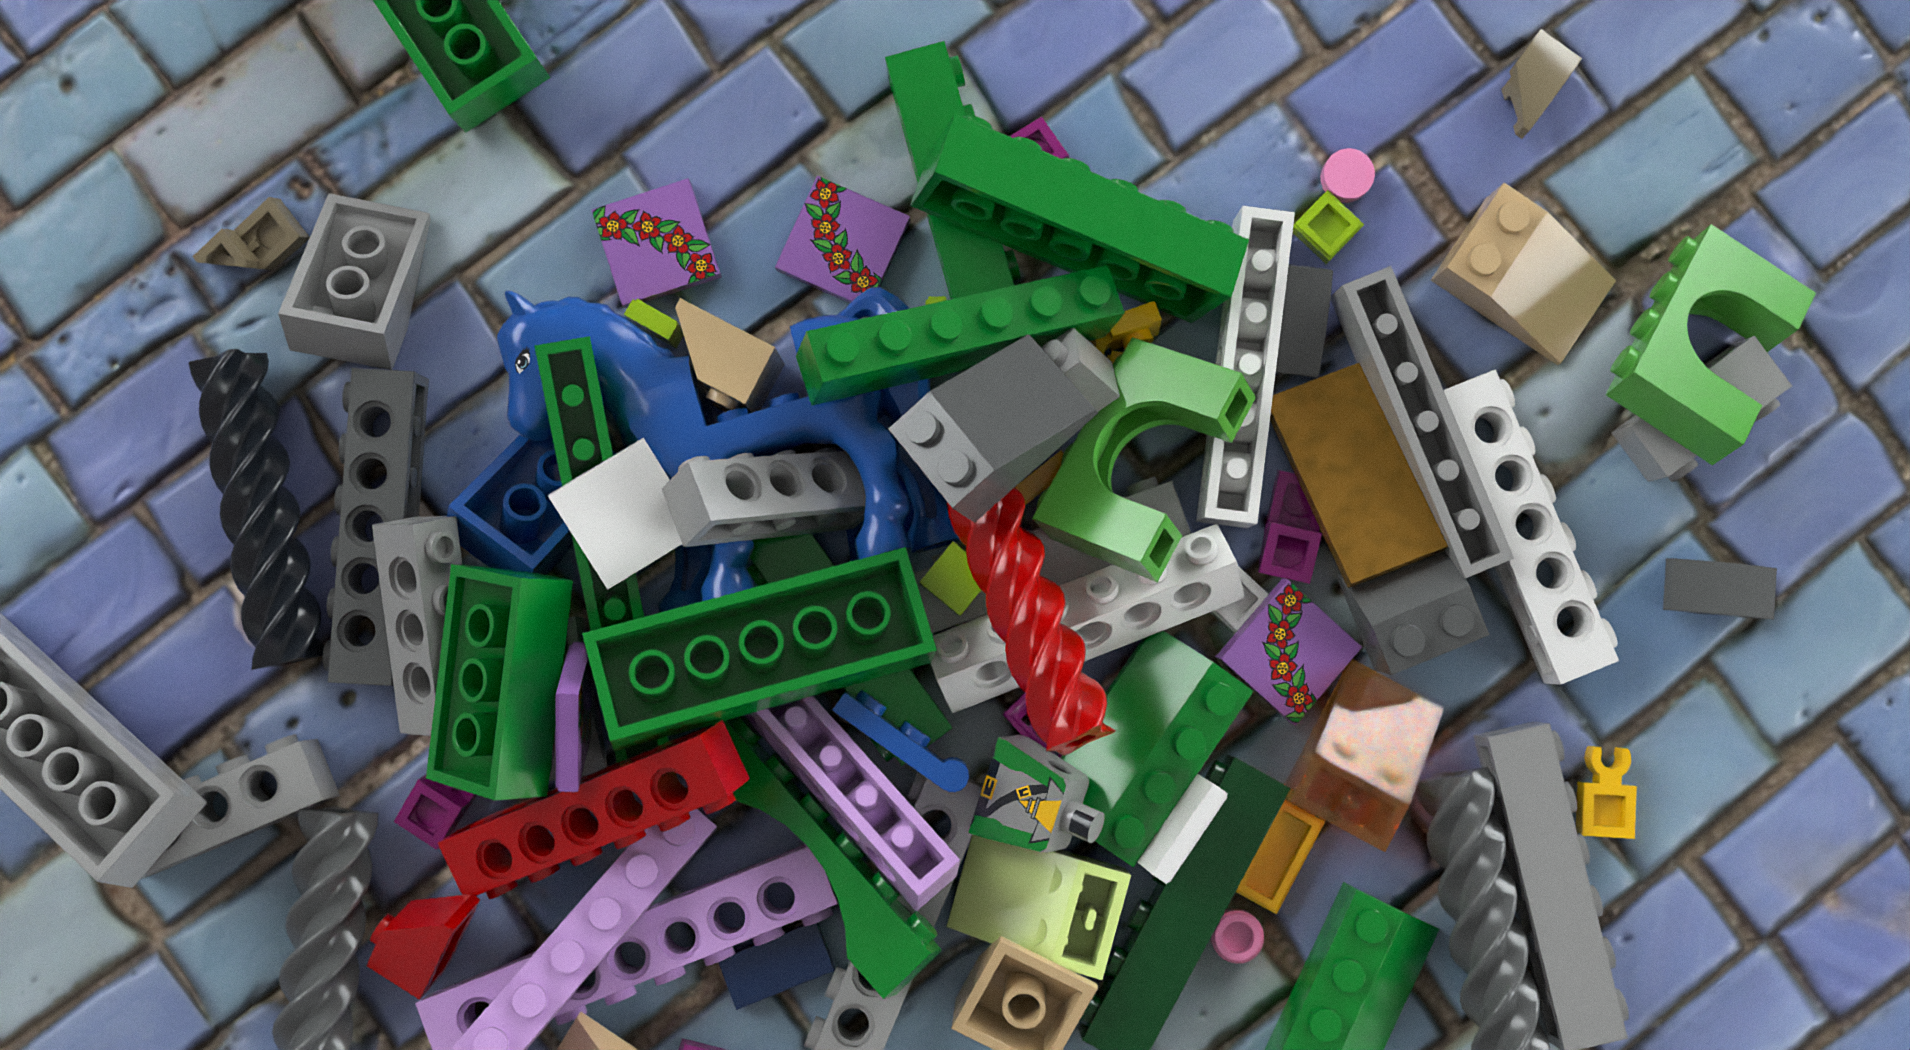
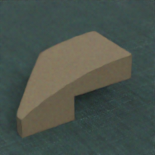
M1542 29L1533 37L1510 69L1511 78L1501 89L1504 100L1512 101L1518 119L1513 128L1515 135L1521 139L1531 130L1582 59Z
M268 197L234 230L222 228L192 257L197 263L273 270L306 243L310 237L281 199Z

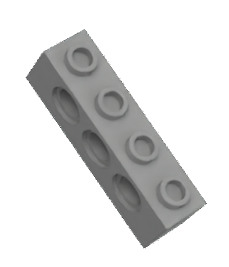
M827 447L814 453L796 454L794 450H785L772 456L754 457L752 453H742L729 459L710 460L708 456H697L683 462L678 467V472L662 488L683 547L854 529L864 520L866 494L859 471L846 451H837L834 447Z
M456 516L411 517L372 525L400 733L431 736L451 564L462 565Z
M296 734L267 744L265 746L267 755L251 762L248 755H243L217 765L216 769L219 775L203 782H201L199 775L184 779L207 804L141 879L150 877L297 815L300 809H311L339 797V791L318 739L298 741ZM267 771L272 773L277 781V791L272 798L264 793L261 784L262 778ZM218 792L226 798L228 803V810L224 818L218 816L213 807L214 797Z

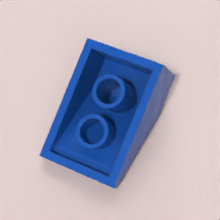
M519 435L448 506L447 516H456L460 546L489 568L548 575L573 545L570 530L548 497L550 493L562 487L552 436L545 441H532Z

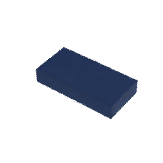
M818 922L809 926L802 924L785 931L784 935L759 946L752 944L735 951L733 956L718 962L736 1010L833 972L836 968Z

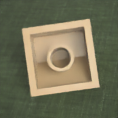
M680 298L675 309L697 379L708 390L705 398L712 401V405L723 412L739 408H747L748 413L760 411L785 365L777 349Z
M1000 936L979 955L955 1000L951 1029L993 1050H1063L1096 993L1098 984Z

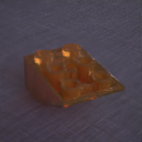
M1352 659L1344 669L1284 784L1291 788L1285 800L1366 844L1386 852L1410 806L1444 708Z

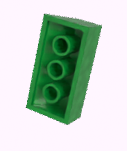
M451 564L426 779L494 801L547 796L556 726V691L565 659L564 651L571 608L573 580L538 573Z
M1165 631L1158 632L1141 640L1105 692L1107 707L1103 723L1116 731L1089 742L1070 754L1061 756L1062 760L1089 778V785L1083 804L1104 813V824L1095 841L1132 867L1135 866L1254 692L1213 661Z
M1343 882L1264 1050H1384L1440 929Z

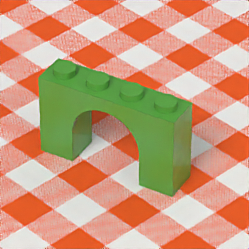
M1710 224L1696 238L1692 239L1686 236L1671 253L1668 262L1673 264L1671 271H1668L1660 278L1649 295L1654 300L1652 307L1645 310L1631 328L1630 334L1635 339L1632 345L1627 346L1612 364L1610 372L1615 374V377L1605 395L1709 464L1714 465L1744 445L1762 405L1717 376L1699 359L1689 339L1687 329L1688 315L1694 314L1713 318L1745 339L1755 336L1766 352H1769L1799 330L1816 292Z
M1132 337L1123 354H1120L1113 363L1120 397L1098 411V414L1082 427L1074 443L1066 448L1062 457L1061 467L1050 487L1040 495L1036 512L1032 519L1051 540L1158 583L1182 538V534L1167 514L1113 493L1111 475L1117 456L1123 447L1136 435L1160 425H1180L1232 443L1256 397L1241 372Z

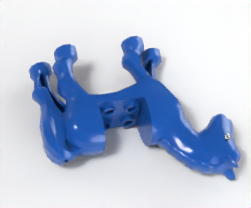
M868 288L837 315H822L808 318L791 325L790 329L796 353L806 331L859 320L862 317L868 318L909 309L910 307L902 299L883 288ZM509 290L504 293L513 314L500 328L497 334V342L505 369L509 374L507 418L511 428L522 437L532 441H545L552 436L534 345L590 336L603 406L613 415L625 448L644 438L670 480L678 472V467L683 462L697 456H708L710 460L729 459L742 453H752L754 457L772 456L781 451L796 450L810 444H837L849 454L856 465L866 494L864 524L855 538L858 560L904 547L907 550L911 547L912 553H921L951 544L952 541L957 542L960 540L949 519L947 501L888 429L930 391L931 378L813 406L809 396L799 398L798 393H789L769 400V408L748 413L747 408H739L724 412L716 417L718 423H715L709 401L705 398L704 386L697 379L691 357H675L669 349L659 347L649 334L639 329L626 317L616 314L608 305L589 303L579 297L571 296L559 301H544L534 305L518 293ZM898 474L904 480L910 499L900 486ZM912 502L914 516L907 534L902 522L911 511ZM753 540L683 547L682 544L675 548L674 580L668 593L658 603L659 613L754 588L753 579L746 569L755 548Z

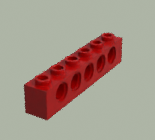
M719 720L581 777L578 792L558 791V787L549 790L545 797L527 799L469 823L437 844L461 894L477 896L486 892L490 900L517 887V880L527 876L530 883H534L554 874L560 869L558 863L570 859L573 866L581 865L603 852L601 847L613 842L616 849L629 846L645 837V829L658 825L661 832L675 828L691 818L689 812L703 807L705 814L716 812L736 801L733 792L750 778L723 720ZM676 773L685 779L688 788L679 782ZM633 792L638 795L642 805L635 800ZM590 811L596 816L597 821L591 816Z

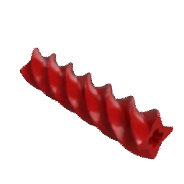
M1014 487L975 523L954 510L947 502L952 527L961 542L966 546L970 572L979 588L986 594V608L991 625L998 636L1006 643L1005 652L1009 670L1018 686L1026 693L1025 702L1029 720L1037 735L1047 744L1046 752L1056 751L1061 755H1067L1089 742L1114 733L1116 730L1103 723L1107 707L1104 689L1096 680L1081 672L1086 656L1085 643L1076 631L1060 623L1065 607V595L1060 586L1040 574L1045 557L1044 544L1035 534L1020 527L1025 510V498L1022 493Z

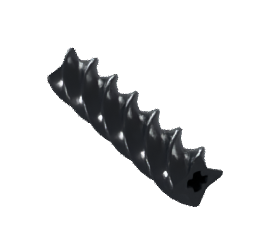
M229 349L213 357L190 361L188 364L191 376L196 387L201 391L199 400L201 426L212 443L209 456L210 471L217 488L223 494L220 503V520L227 538L234 545L230 560L232 578L239 591L245 596L241 606V622L248 640L255 647L251 670L286 666L322 657L324 645L315 637L321 624V609L315 596L305 587L310 574L311 561L305 546L294 536L300 522V508L294 495L283 486L289 472L290 460L284 446L272 436L279 420V407L273 395L261 385L268 371L267 353H245L239 349Z

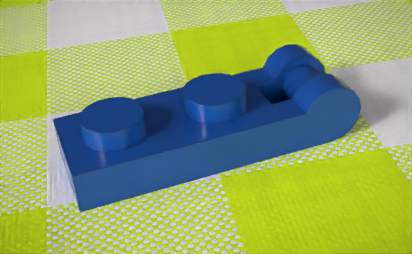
M861 689L856 697L848 691L842 695L832 710L943 790L958 792L967 785L969 770L962 759L958 757L942 759L926 747L931 740L930 737L907 721H904L900 728L882 716L887 707Z

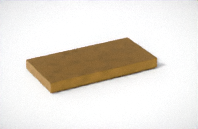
M1360 363L1273 395L1270 421L1348 588L1443 552L1448 547Z

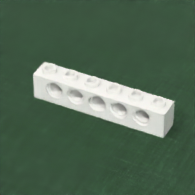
M1242 206L1233 220L1232 228L1234 233L1249 239V243L1232 297L1223 302L1215 364L1241 372L1256 399L1232 443L1210 435L1206 436L1196 522L1249 528L1258 523L1295 212Z
M1495 369L1445 389L1444 393L1514 559L1495 566V569L1543 683L1561 685L1618 662L1619 659L1614 650L1617 647L1615 632L1606 619H1601L1594 603V599L1597 597L1595 585L1589 574L1584 570H1580L1573 553L1576 550L1575 538L1568 525L1560 522L1552 504L1556 501L1555 491L1549 479L1544 474L1540 475L1533 459L1535 445L1528 430L1523 426H1519L1512 408L1515 406V398L1509 384L1504 379H1499ZM1478 418H1483L1492 425L1494 434L1490 443L1483 442L1476 435L1475 423ZM1499 465L1507 467L1513 475V486L1509 491L1500 488L1496 482L1495 472ZM1521 512L1528 515L1533 522V533L1528 540L1520 536L1516 529V519ZM1542 560L1552 567L1554 573L1553 581L1547 588L1540 584L1536 576L1537 566ZM1564 608L1571 613L1574 620L1573 629L1567 636L1562 634L1557 626L1558 614Z
M1214 524L1180 539L1158 583L1118 566L1110 565L1060 585L1065 595V607L1060 623L1073 629L1082 637L1086 648L1085 661L1244 599L1245 596L1237 561L1218 524ZM988 614L933 635L937 652L931 661V666L952 714L1019 688L1007 664L1006 643L992 627Z

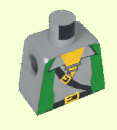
M1024 735L1003 736L997 739L968 833L1048 853L1066 849L1071 842L1072 835L1089 843L1094 842L1102 830L1104 813L1083 804L1089 785L1087 775L1052 752H1046V748Z

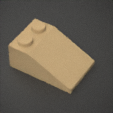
M1503 183L1485 198L1431 279L1432 282L1556 365L1562 363L1616 282L1548 211L1506 183Z

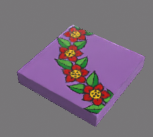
M817 175L775 269L782 274L851 303L868 288L881 287L911 221L910 216Z
M689 178L591 210L622 306L625 309L628 308L632 299H639L645 303L722 278Z
M1282 578L1215 657L1284 719L1296 726L1359 652L1362 646L1288 579Z
M573 642L569 646L556 691V787L561 792H578L591 740L592 670L584 642Z

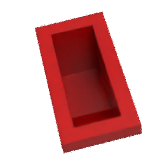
M473 894L411 900L396 917L387 914L377 925L370 937V942L375 944V947L366 966L420 1000L448 968L481 899Z

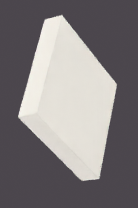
M644 438L548 495L607 589H610L682 545L662 492V488L670 479Z
M1197 774L1137 862L1165 884L1170 883L1227 799L1228 793Z

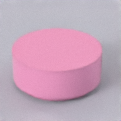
M1351 148L1342 149L1332 154L1324 164L1320 175L1321 185L1325 192L1329 190L1340 202H1354L1363 197L1371 188L1375 178V170L1372 161L1363 152Z
M1230 908L1225 910L1210 938V943L1216 953L1224 960L1235 964L1246 963L1254 959L1261 951L1264 943V932L1260 922L1251 913L1239 908Z

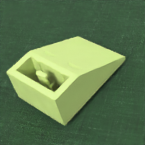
M972 835L946 927L991 944L1002 936L1075 973L1103 980L1131 874L1125 867L1066 850L1048 853L1038 852Z

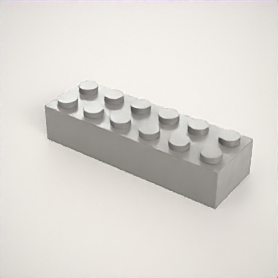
M0 613V790L97 882L133 888L207 802Z

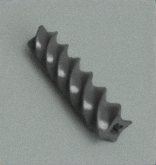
M1481 767L1463 771L1440 772L1433 774L1431 778L1417 781L1416 794L1423 808L1433 817L1427 833L1429 853L1445 870L1438 885L1439 902L1445 912L1456 922L1449 938V951L1455 963L1468 974L1460 991L1461 1007L1465 1014L1479 1027L1473 1039L1471 1050H1550L1548 1038L1538 1022L1540 1010L1538 988L1532 975L1526 968L1529 950L1527 936L1522 924L1515 916L1517 908L1515 881L1511 872L1503 863L1506 839L1501 822L1492 811L1495 788L1489 768Z
M327 806L321 809H300L298 816L299 826L307 843L299 851L293 862L292 876L293 882L302 896L290 908L286 917L285 927L287 936L295 950L285 960L279 973L280 988L289 1004L277 1016L273 1024L272 1035L279 1050H349L353 1036V1018L349 1005L355 997L360 974L358 958L355 952L362 942L366 925L365 909L361 899L368 890L372 877V861L368 845L373 839L378 826V812L350 810L337 806Z

